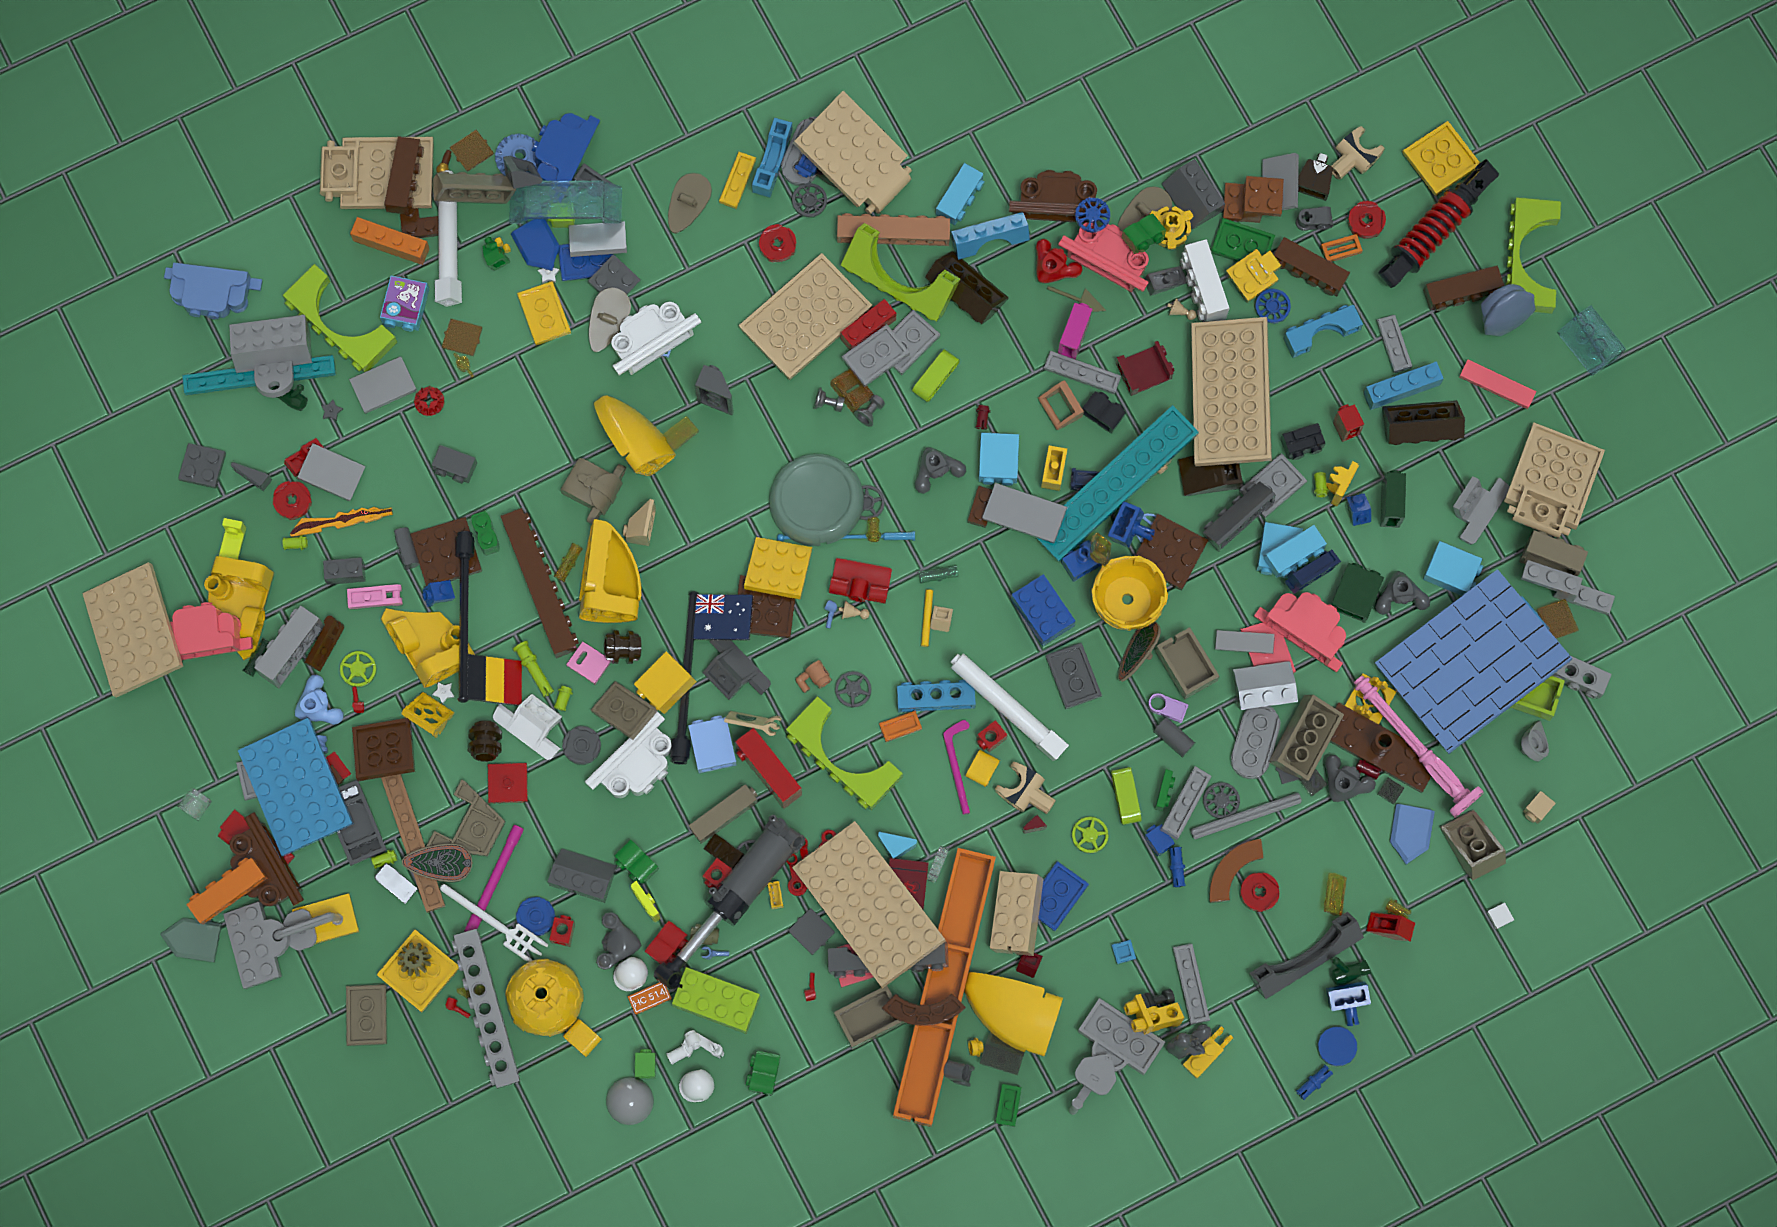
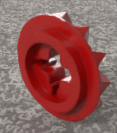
M431 386L421 388L416 393L414 399L415 408L425 416L438 414L445 402L442 392L438 388ZM430 394L431 398L434 401L430 403L428 408V405L424 400H427Z

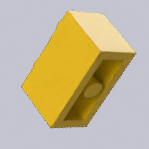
M1049 445L1041 488L1060 491L1067 455L1066 448Z

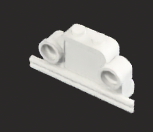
M666 302L660 308L654 304L643 306L639 309L638 313L633 316L630 315L623 320V323L620 325L621 332L612 338V347L621 360L613 365L618 375L627 370L630 375L636 373L694 335L692 329L702 323L696 313L685 319L678 305L673 302Z
M657 712L634 740L629 738L585 783L592 790L599 784H602L616 798L626 797L629 791L636 796H641L644 793L647 795L654 788L653 784L657 780L661 781L668 774V763L665 757L671 752V740L657 728L665 720L664 717Z

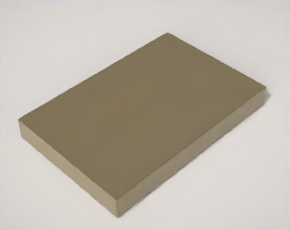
M615 681L594 705L591 712L634 740L657 713V709Z
M386 985L346 986L347 1046L387 1044Z

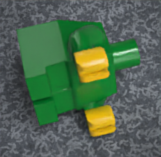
M491 237L485 238L486 244L482 247L487 265L496 271L510 263L509 258L505 255V253L511 251L510 246L507 243L503 245L500 237L496 238L495 241Z

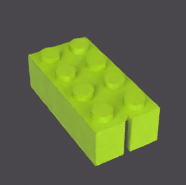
M1550 676L1510 708L1550 721L1554 717L1559 702L1558 698L1561 695L1565 680Z
M686 967L680 981L682 989L678 987L672 1006L747 1034L760 1000V994Z

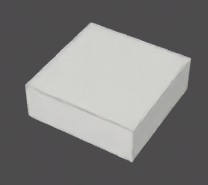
M1506 903L1487 911L1495 929L1514 921Z

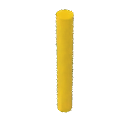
M926 590L922 647H929L933 590Z

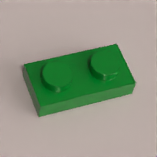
M1166 769L1164 772L1155 810L1163 811L1164 806L1168 807L1171 796L1167 795L1169 788L1173 789L1175 777H1172L1173 771Z
M1002 1084L995 1124L1015 1127L1022 1087Z

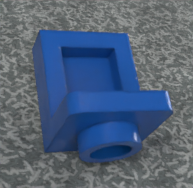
M804 154L799 163L794 167L799 170L798 174L806 178L808 176H815L818 170Z
M1365 493L1346 497V503L1352 515L1353 526L1370 523L1371 507Z
M450 580L429 583L422 593L427 607H431L435 603L453 601L455 599Z

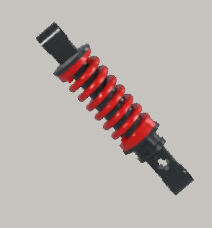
M1488 159L1480 162L1462 183H1458L1455 186L1454 190L1446 189L1443 196L1438 199V202L1433 204L1431 210L1425 213V217L1420 218L1418 224L1412 227V231L1407 232L1405 238L1400 240L1399 245L1391 248L1393 258L1378 272V275L1390 288L1399 284L1408 272L1417 273L1423 266V262L1430 258L1429 253H1435L1436 246L1442 245V239L1449 238L1448 232H1454L1456 229L1455 225L1459 226L1462 224L1461 218L1465 219L1472 214L1473 208L1471 205L1478 201V196L1499 176V172Z

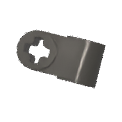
M1323 206L1303 209L1296 219V226L1302 231L1332 228L1331 207Z
M948 1060L944 1067V1076L955 1084L970 1087L971 1083L969 1081L975 1067L966 1063Z

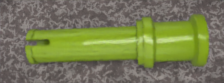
M524 641L515 646L513 651L517 652L520 657L521 665L527 667L543 697H547L554 690L537 664L536 654L533 655L528 646V641Z

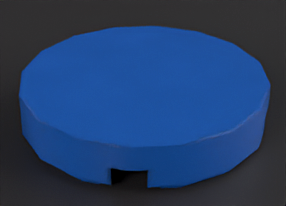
M532 897L523 901L516 914L517 924H520L536 936H542L549 932L553 926L554 917H556L555 910L550 902L540 897Z
M1342 1027L1327 1029L1320 1036L1317 1044L1321 1059L1334 1067L1350 1063L1357 1052V1041L1354 1035L1348 1029Z

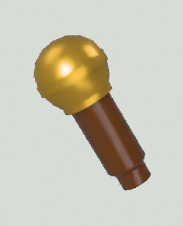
M446 150L442 162L436 168L437 173L449 170L448 165L452 153L450 150Z

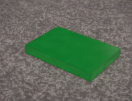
M1222 218L1211 253L1239 262L1256 249L1263 256L1271 250L1275 235Z

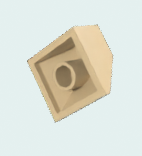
M650 499L629 519L628 525H624L623 536H626V542L649 546L656 514L653 499Z

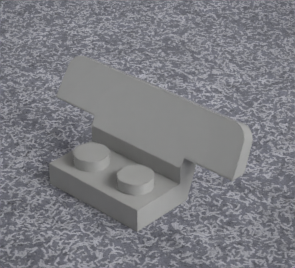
M1472 477L1454 504L1453 509L1456 517L1468 524L1460 536L1462 541L1470 545L1476 543L1505 499L1509 485L1500 477L1490 492L1482 488L1478 478Z

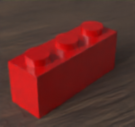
M885 299L841 331V341L849 350L853 349L886 324L889 326L896 321L895 310Z

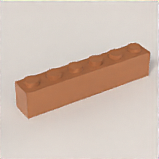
M849 213L838 215L837 243H851L857 229L863 223H866L880 232L877 244L949 246L950 218L944 216L928 218L921 215L915 218L907 215L890 217V215L886 214L880 216H871L870 214L853 216Z

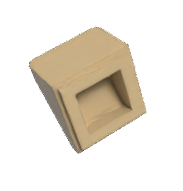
M934 606L930 628L949 632L953 609Z

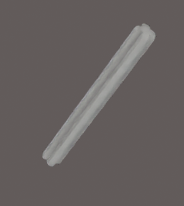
M1295 793L1193 828L1191 834L1194 839H1198L1300 804L1302 799L1299 793Z

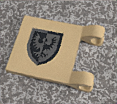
M730 711L724 722L761 729L766 734L774 736L776 732L770 731L769 727L775 730L780 729V726H777L774 720L781 721L782 718L780 716L764 718Z

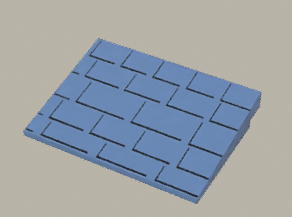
M1497 569L1376 661L1375 664L1394 690L1397 691L1399 696L1446 752L1450 754L1569 663L1572 657Z

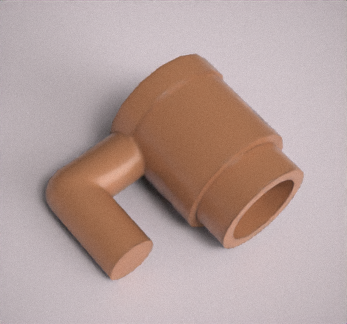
M818 660L796 678V683L806 693L810 690L805 682L809 677L819 689L829 684L832 679L821 660Z

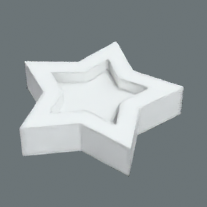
M543 268L537 271L542 276L543 284L547 281L556 283L555 276L560 270L553 268V271Z
M438 682V689L432 695L440 698L442 704H444L448 698H454L451 692L452 683L443 685Z

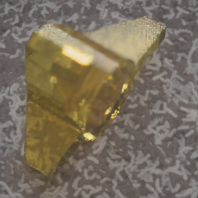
M454 353L453 355L457 359L456 365L458 370L461 372L467 371L471 377H474L470 371L468 358L466 356L459 357Z
M477 986L475 988L476 995L480 996L485 993L484 986ZM457 988L458 994L467 999L471 997L469 990Z

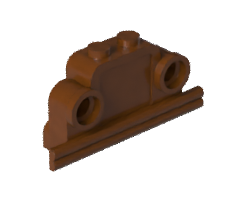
M1046 170L1039 173L1037 179L1029 177L1022 181L1020 188L1021 199L1020 201L1009 202V212H1023L1026 220L1076 222L1075 212L1077 206L1086 198H1096L1097 187L1092 181H1082L1081 177L1072 171L1058 173L1053 170ZM1090 202L1092 206H1095L1096 202ZM1083 208L1079 209V212H1086ZM1106 209L1100 211L1103 214L1107 213Z
M255 812L246 816L244 819L250 829L242 834L235 835L230 841V849L236 854L230 861L231 870L233 871L239 867L238 863L243 859L253 858L268 878L244 896L248 895L252 898H259V901L265 906H276L288 898L293 906L304 901L300 893L303 890L285 858L281 856L278 846L267 826L260 822Z

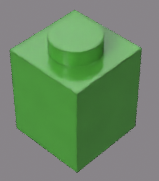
M641 1049L640 1053H635V1078L656 1079V1053H652L651 1049Z

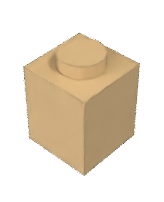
M1540 791L1523 812L1529 821L1538 824L1556 803Z

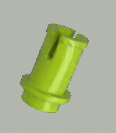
M1315 473L1314 494L1318 498L1326 497L1329 492L1326 485V473Z
M300 535V537L283 538L284 550H304V548L308 547L307 537H303V535Z
M561 686L558 689L559 694L554 708L566 711L570 695H573L571 688Z
M390 849L386 853L371 857L375 869L384 866L386 863L395 864V861H398L395 851H390Z

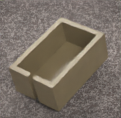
M1534 530L1525 544L1519 562L1526 564V561L1530 560L1578 576L1588 551H1585L1579 545H1570L1561 538H1552L1543 531Z
M1190 627L1175 635L1174 639L1171 637L1156 646V654L1184 700L1218 681L1219 674Z
M888 986L880 988L834 1012V1016L852 1050L904 1024V1022L891 1017L882 1010V1007L893 997Z

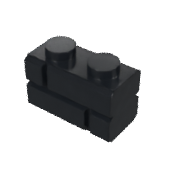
M1318 423L1284 433L1280 438L1287 458H1293L1294 460L1303 458L1304 454L1309 452L1317 454L1322 451L1326 444Z

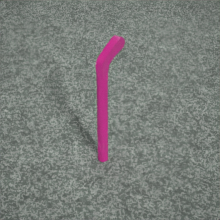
M966 720L953 725L943 734L963 815L969 814L970 810L952 737L969 729L970 725Z

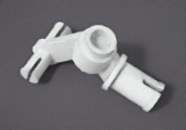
M691 1030L684 1035L685 1040L681 1044L682 1046L666 1053L672 1065L687 1056L688 1058L691 1057L693 1050L700 1048V1046L715 1057L721 1058L720 1056H724L723 1048L719 1044L713 1043L696 1033L695 1030Z

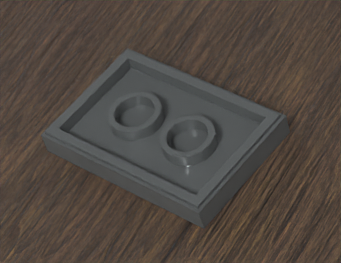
M1082 643L1045 656L1065 709L1102 697Z

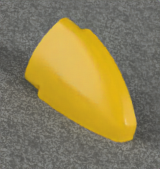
M604 395L594 402L595 410L604 430L621 456L627 455L625 459L635 473L651 476L676 456L667 443L666 437L646 417L631 406L608 395Z
M594 519L590 529L579 594V601L581 602L579 618L585 621L600 623L635 621L638 618L639 601L641 600V581L636 561L627 543L616 529L606 521Z
M969 972L964 992L976 1016L987 1029L1001 1041L1021 1052L1027 1050L1028 1052L1045 1056L1063 998L1047 992L1043 998L1045 990L1042 987L1004 977Z

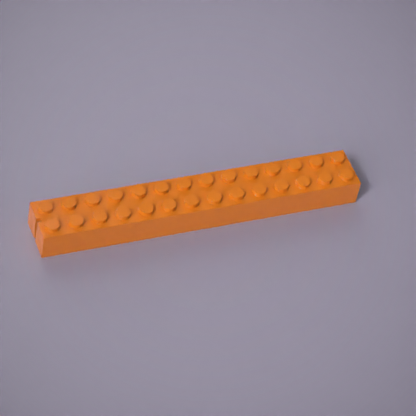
M961 848L957 849L938 931L948 944L949 967H944L942 971H932V968L928 969L920 1005L925 1006L938 1003L950 994H953L960 1002L962 1001L996 857ZM958 1015L936 1025H915L893 1118L908 1122L912 1118L915 1119L914 1123L932 1127L944 1077V1067L948 1060Z

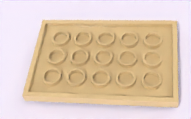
M821 253L739 325V328L790 381L838 339L841 331L871 310L873 305Z
M148 562L82 593L114 697L117 698L183 667L151 563Z

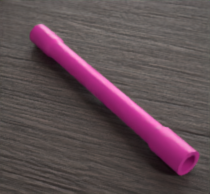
M513 825L503 851L477 904V907L483 911L486 910L511 854L524 831L523 828L517 825ZM473 913L464 932L478 929L482 919Z

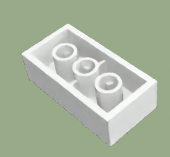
M1207 239L1185 245L1180 263L1182 269H1186L1188 275L1186 276V282L1188 287H1192L1193 293H1191L1193 303L1198 305L1197 315L1199 320L1203 322L1226 320L1229 305Z

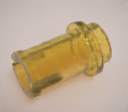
M877 517L868 518L866 537L870 542H878L881 538V532L879 531L880 519Z
M1390 899L1385 907L1388 910L1387 913H1393L1407 919L1409 917L1407 915L1411 914V910L1397 903L1396 899Z

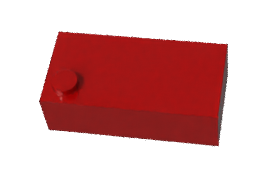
M754 728L735 741L738 758L742 762L745 760L783 809L802 796L800 785Z

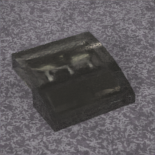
M989 1032L980 1064L1018 1076L1025 1052L1011 1047Z

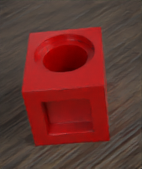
M995 720L977 734V744L982 750L986 749L988 752H991L1005 741L1008 735ZM987 734H994L996 740L989 742L985 736Z
M716 858L703 875L704 884L709 888H716L732 869ZM716 871L722 873V877L719 880L711 878V875Z
M560 915V918L554 917L549 939L551 943L570 947L575 928V922L571 921V917ZM562 925L568 927V931L564 935L558 934V928Z

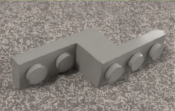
M1530 560L1526 561L1521 580L1554 590V598L1605 615L1610 614L1615 596L1581 585L1583 579L1581 577Z

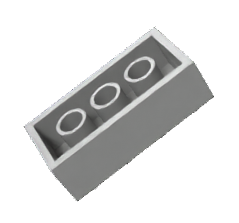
M301 605L298 609L293 610L288 623L281 626L276 639L269 642L264 655H260L255 661L254 668L258 674L278 689L320 635L324 627L317 616Z

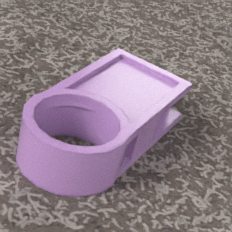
M1159 693L1152 695L1148 701V707L1151 712L1182 723L1188 708V704ZM1159 697L1163 699L1165 707L1162 710H1155L1151 706L1153 698Z

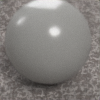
M633 1077L623 1078L615 1082L609 1089L606 1097V1106L611 1117L625 1125H634L645 1120L651 1113L654 1103L650 1087L644 1081Z

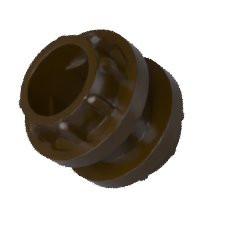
M613 630L612 634H606L604 657L606 660H612V664H618L619 659H626L627 664H633V661H638L641 657V636L629 630L626 636H620L619 630Z
M478 721L469 729L468 738L471 742L468 744V752L471 756L481 762L495 760L498 754L502 752V745L498 742L502 739V731L497 724L492 721Z

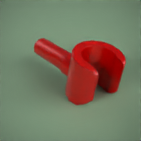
M352 687L354 698L352 703L355 713H364V702H358L357 687Z
M810 973V989L804 990L806 1001L816 999L815 973Z
M447 998L445 1006L448 1010L456 1011L469 1018L471 1014L456 1006L458 1000Z

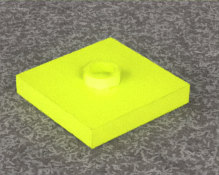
M637 881L632 883L631 889L653 922L656 923L661 918L653 905L655 903L654 899L649 893L645 894Z

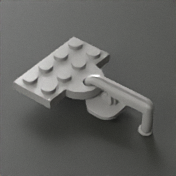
M256 902L223 914L243 989L282 977L277 958L283 955L289 946L298 951L312 947L317 941L315 927L332 922L334 925H340L343 922L342 915L328 912L312 918L309 911L300 909L289 913L282 923L273 919L266 920L261 902Z
M1100 998L1077 1031L1094 1043L1091 1048V1057L1084 1058L1075 1071L1076 1080L1084 1086L1078 1096L1072 1100L1069 1108L1071 1115H1075L1083 1107V1103L1091 1091L1098 1095L1109 1093L1116 1082L1115 1072L1122 1070L1126 1065L1144 1076L1165 1044V1041L1151 1032L1145 1035L1143 1031L1133 1032L1131 1027L1132 1019Z

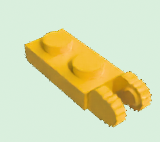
M1222 1026L1202 1044L1205 1048L1204 1054L1191 1055L1182 1065L1196 1079L1224 1051L1223 1048L1233 1039L1229 1035L1221 1045L1214 1041L1223 1033L1224 1028Z

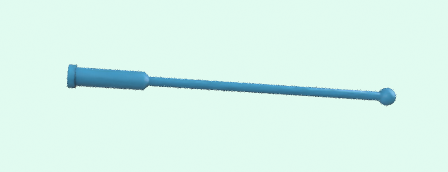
M915 531L890 532L882 535H846L842 539L883 538L884 540L915 541ZM779 534L777 536L778 541L790 539L788 536H784L783 534Z

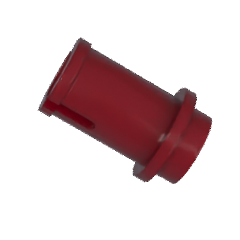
M978 405L975 428L987 430L988 414L991 413V410H989V406Z
M1360 759L1356 765L1359 774L1363 773L1377 780L1379 772H1381V768L1367 763L1365 759Z

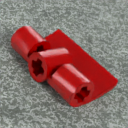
M836 558L829 593L846 596L856 602H865L867 600L886 604L892 569Z

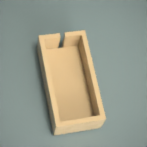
M1000 871L990 949L994 952L1013 954L1014 952L1017 955L1034 956L1043 878L1038 874Z

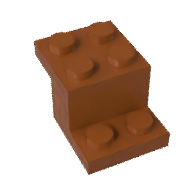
M1246 176L1244 184L1225 183L1223 218L1231 221L1260 223L1262 215L1281 217L1284 179Z

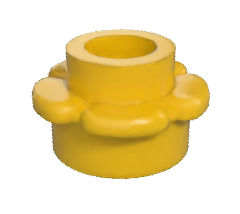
M978 1038L968 1041L970 1055L980 1057L984 1051L983 1043L978 1041Z

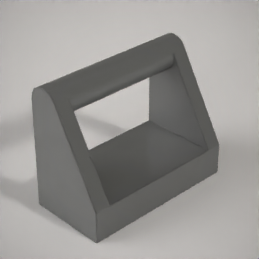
M513 156L503 157L505 174L513 189L542 183V178L532 162Z

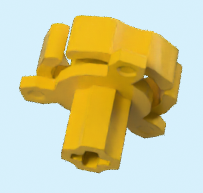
M1174 206L1170 212L1168 207H1164L1158 210V212L1151 211L1150 214H1154L1166 229L1165 238L1167 240H1163L1158 245L1172 250L1186 242L1187 236L1191 232L1190 220L1194 217L1190 210L1184 212ZM1186 227L1185 235L1180 240H1176V238L1180 237L1183 234L1184 229Z

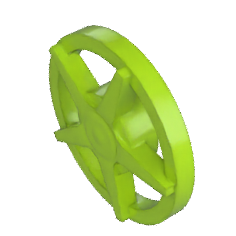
M355 651L349 653L341 662V677L350 686H366L376 675V663L365 652ZM356 655L355 662L352 664L345 663L350 657ZM360 655L368 657L371 663L364 664L361 662ZM344 666L350 668L351 671L348 680L344 676ZM373 666L372 675L367 680L365 676L366 668ZM354 677H362L365 680L363 683H352L350 681Z
M1095 817L1082 818L1075 824L1072 831L1073 843L1080 851L1085 853L1099 852L1108 841L1109 835L1106 825ZM1084 821H1092L1090 827L1086 829L1078 826ZM1094 821L1098 822L1105 832H1097L1094 828ZM1076 829L1083 833V839L1079 844L1075 838ZM1105 835L1104 843L1098 848L1096 844L1098 836ZM1085 842L1092 843L1095 849L1087 850L1082 848L1081 845Z

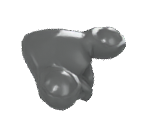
M926 447L921 456L915 489L919 493L925 494L930 491V478L943 477L949 470L953 476L959 478L967 472L966 466L961 461L953 459L937 449Z
M1397 571L1390 578L1384 592L1376 601L1375 609L1377 613L1384 615L1388 614L1391 610L1392 601L1399 604H1407L1414 601L1415 606L1419 610H1426L1430 606L1431 600L1406 574Z
M1329 755L1325 759L1324 766L1328 775V792L1333 802H1342L1359 794L1370 793L1375 789L1376 782L1374 778L1366 776L1359 781L1360 774L1356 767L1344 766L1339 769L1341 759L1337 755Z
M613 912L605 913L602 917V924L606 928L612 929L611 932L606 933L602 940L603 949L609 953L600 954L596 960L598 967L603 970L610 969L620 960L634 954L642 946L639 938Z
M1202 1024L1190 1034L1181 1033L1175 1036L1167 1044L1166 1049L1168 1053L1176 1056L1178 1060L1190 1054L1193 1056L1204 1054L1205 1048L1201 1043L1211 1037V1028Z

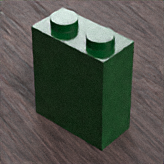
M1392 470L1390 473H1386L1382 481L1380 527L1400 528L1405 519L1406 473Z
M1348 563L1331 605L1337 609V612L1366 623L1384 577L1380 576L1381 574L1377 571L1363 569L1357 563Z

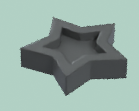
M334 400L328 405H321L325 411L323 419L332 418L337 421L338 414L343 408L336 406Z

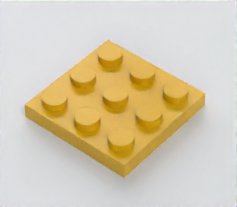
M1449 121L1425 135L1402 152L1435 196L1473 172L1480 163Z
M756 537L744 589L801 599L812 547Z
M414 930L377 973V976L422 1013L455 975L459 967L458 964L417 930ZM410 943H413L414 948L420 943L422 945L421 949L426 947L428 949L426 954L431 955V958L426 960L431 963V966L424 965L427 972L424 973L422 970H419L420 976L418 977L415 971L412 976H408V970L406 972L401 971L404 965H398V961L403 960L398 954H405L406 952L402 948L405 946L409 950ZM415 955L412 956L413 960L410 959V961H412L413 964L417 963L416 960L419 961V958H417Z

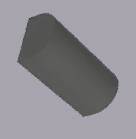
M409 528L395 529L394 537L404 569L408 570L417 567L419 561Z
M1167 717L1154 730V733L1182 758L1195 745V742Z

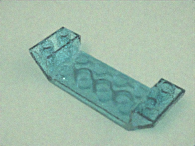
M542 181L540 184L516 188L515 193L510 199L509 223L526 224L529 219H602L603 223H622V186L604 181Z

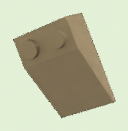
M1475 810L1441 826V830L1459 863L1472 881L1506 864L1505 849Z

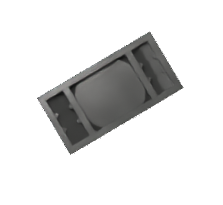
M355 780L339 787L354 824L338 831L337 834L349 864L352 866L383 853L387 849L359 781Z

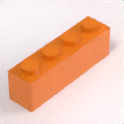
M359 217L356 218L350 233L354 242L421 265L424 264L430 249L428 242L423 239Z
M243 859L238 863L239 867L232 871L230 869L222 875L221 880L217 883L215 881L211 882L205 887L206 890L203 893H196L189 899L190 902L186 905L200 924L204 925L268 878L255 859Z

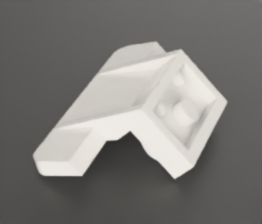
M533 694L518 706L515 713H512L502 704L497 706L493 714L494 721L542 757L550 760L561 749L547 739L546 736L560 722L562 716Z

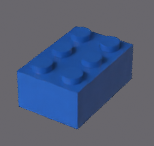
M1044 574L1011 595V601L1042 647L1075 626V619Z

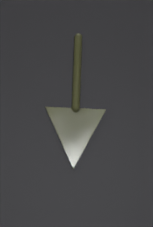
M1047 287L1050 291L1076 300L1079 303L1087 304L1092 308V312L1106 311L1086 288L1082 297L1078 298L1053 287Z

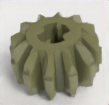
M410 943L409 950L405 946L402 948L406 952L405 954H398L403 959L398 961V965H404L401 971L406 972L408 970V976H412L415 971L418 977L420 976L419 970H422L424 973L427 972L424 965L431 966V963L426 961L431 958V955L426 954L428 951L426 947L421 949L422 945L420 943L416 945V948H414L413 943ZM414 955L419 958V961L416 960V964L410 961V959L413 960L412 956Z

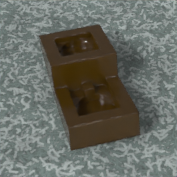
M717 834L713 835L704 848L705 851L720 859L731 869L745 855Z

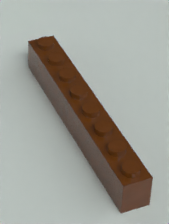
M520 508L502 515L501 519L556 659L577 650L576 644H579L575 633L571 634L569 627L572 624L569 616H564L562 610L565 609L562 598L557 599L556 592L559 591L555 581H550L549 575L552 573L549 565H544L542 558L545 555L542 547L537 548L535 541L538 540L535 529L530 530L528 524L532 522L528 512L524 513L523 509Z

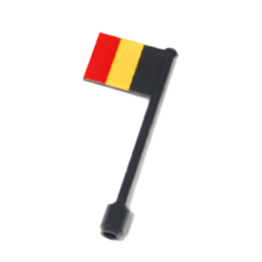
M460 531L455 537V556L460 560L459 698L457 700L460 703H466L468 700L519 706L522 703V661L468 654L469 560L474 557V537L472 532Z

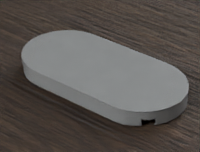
M815 116L804 119L799 123L782 161L781 167L784 178L796 186L811 183L817 177L816 174L815 176H808V178L798 174L799 170L794 167L799 163L803 153L793 144L797 137L817 118Z
M1271 706L1247 709L1242 717L1231 755V765L1234 771L1243 778H1258L1269 767L1270 763L1268 761L1273 754L1280 729V718Z

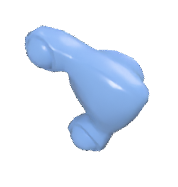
M317 674L311 675L296 705L295 717L301 720L309 718L312 722L323 721L334 725L343 720L344 713L338 708L327 709V694L321 690L324 680Z

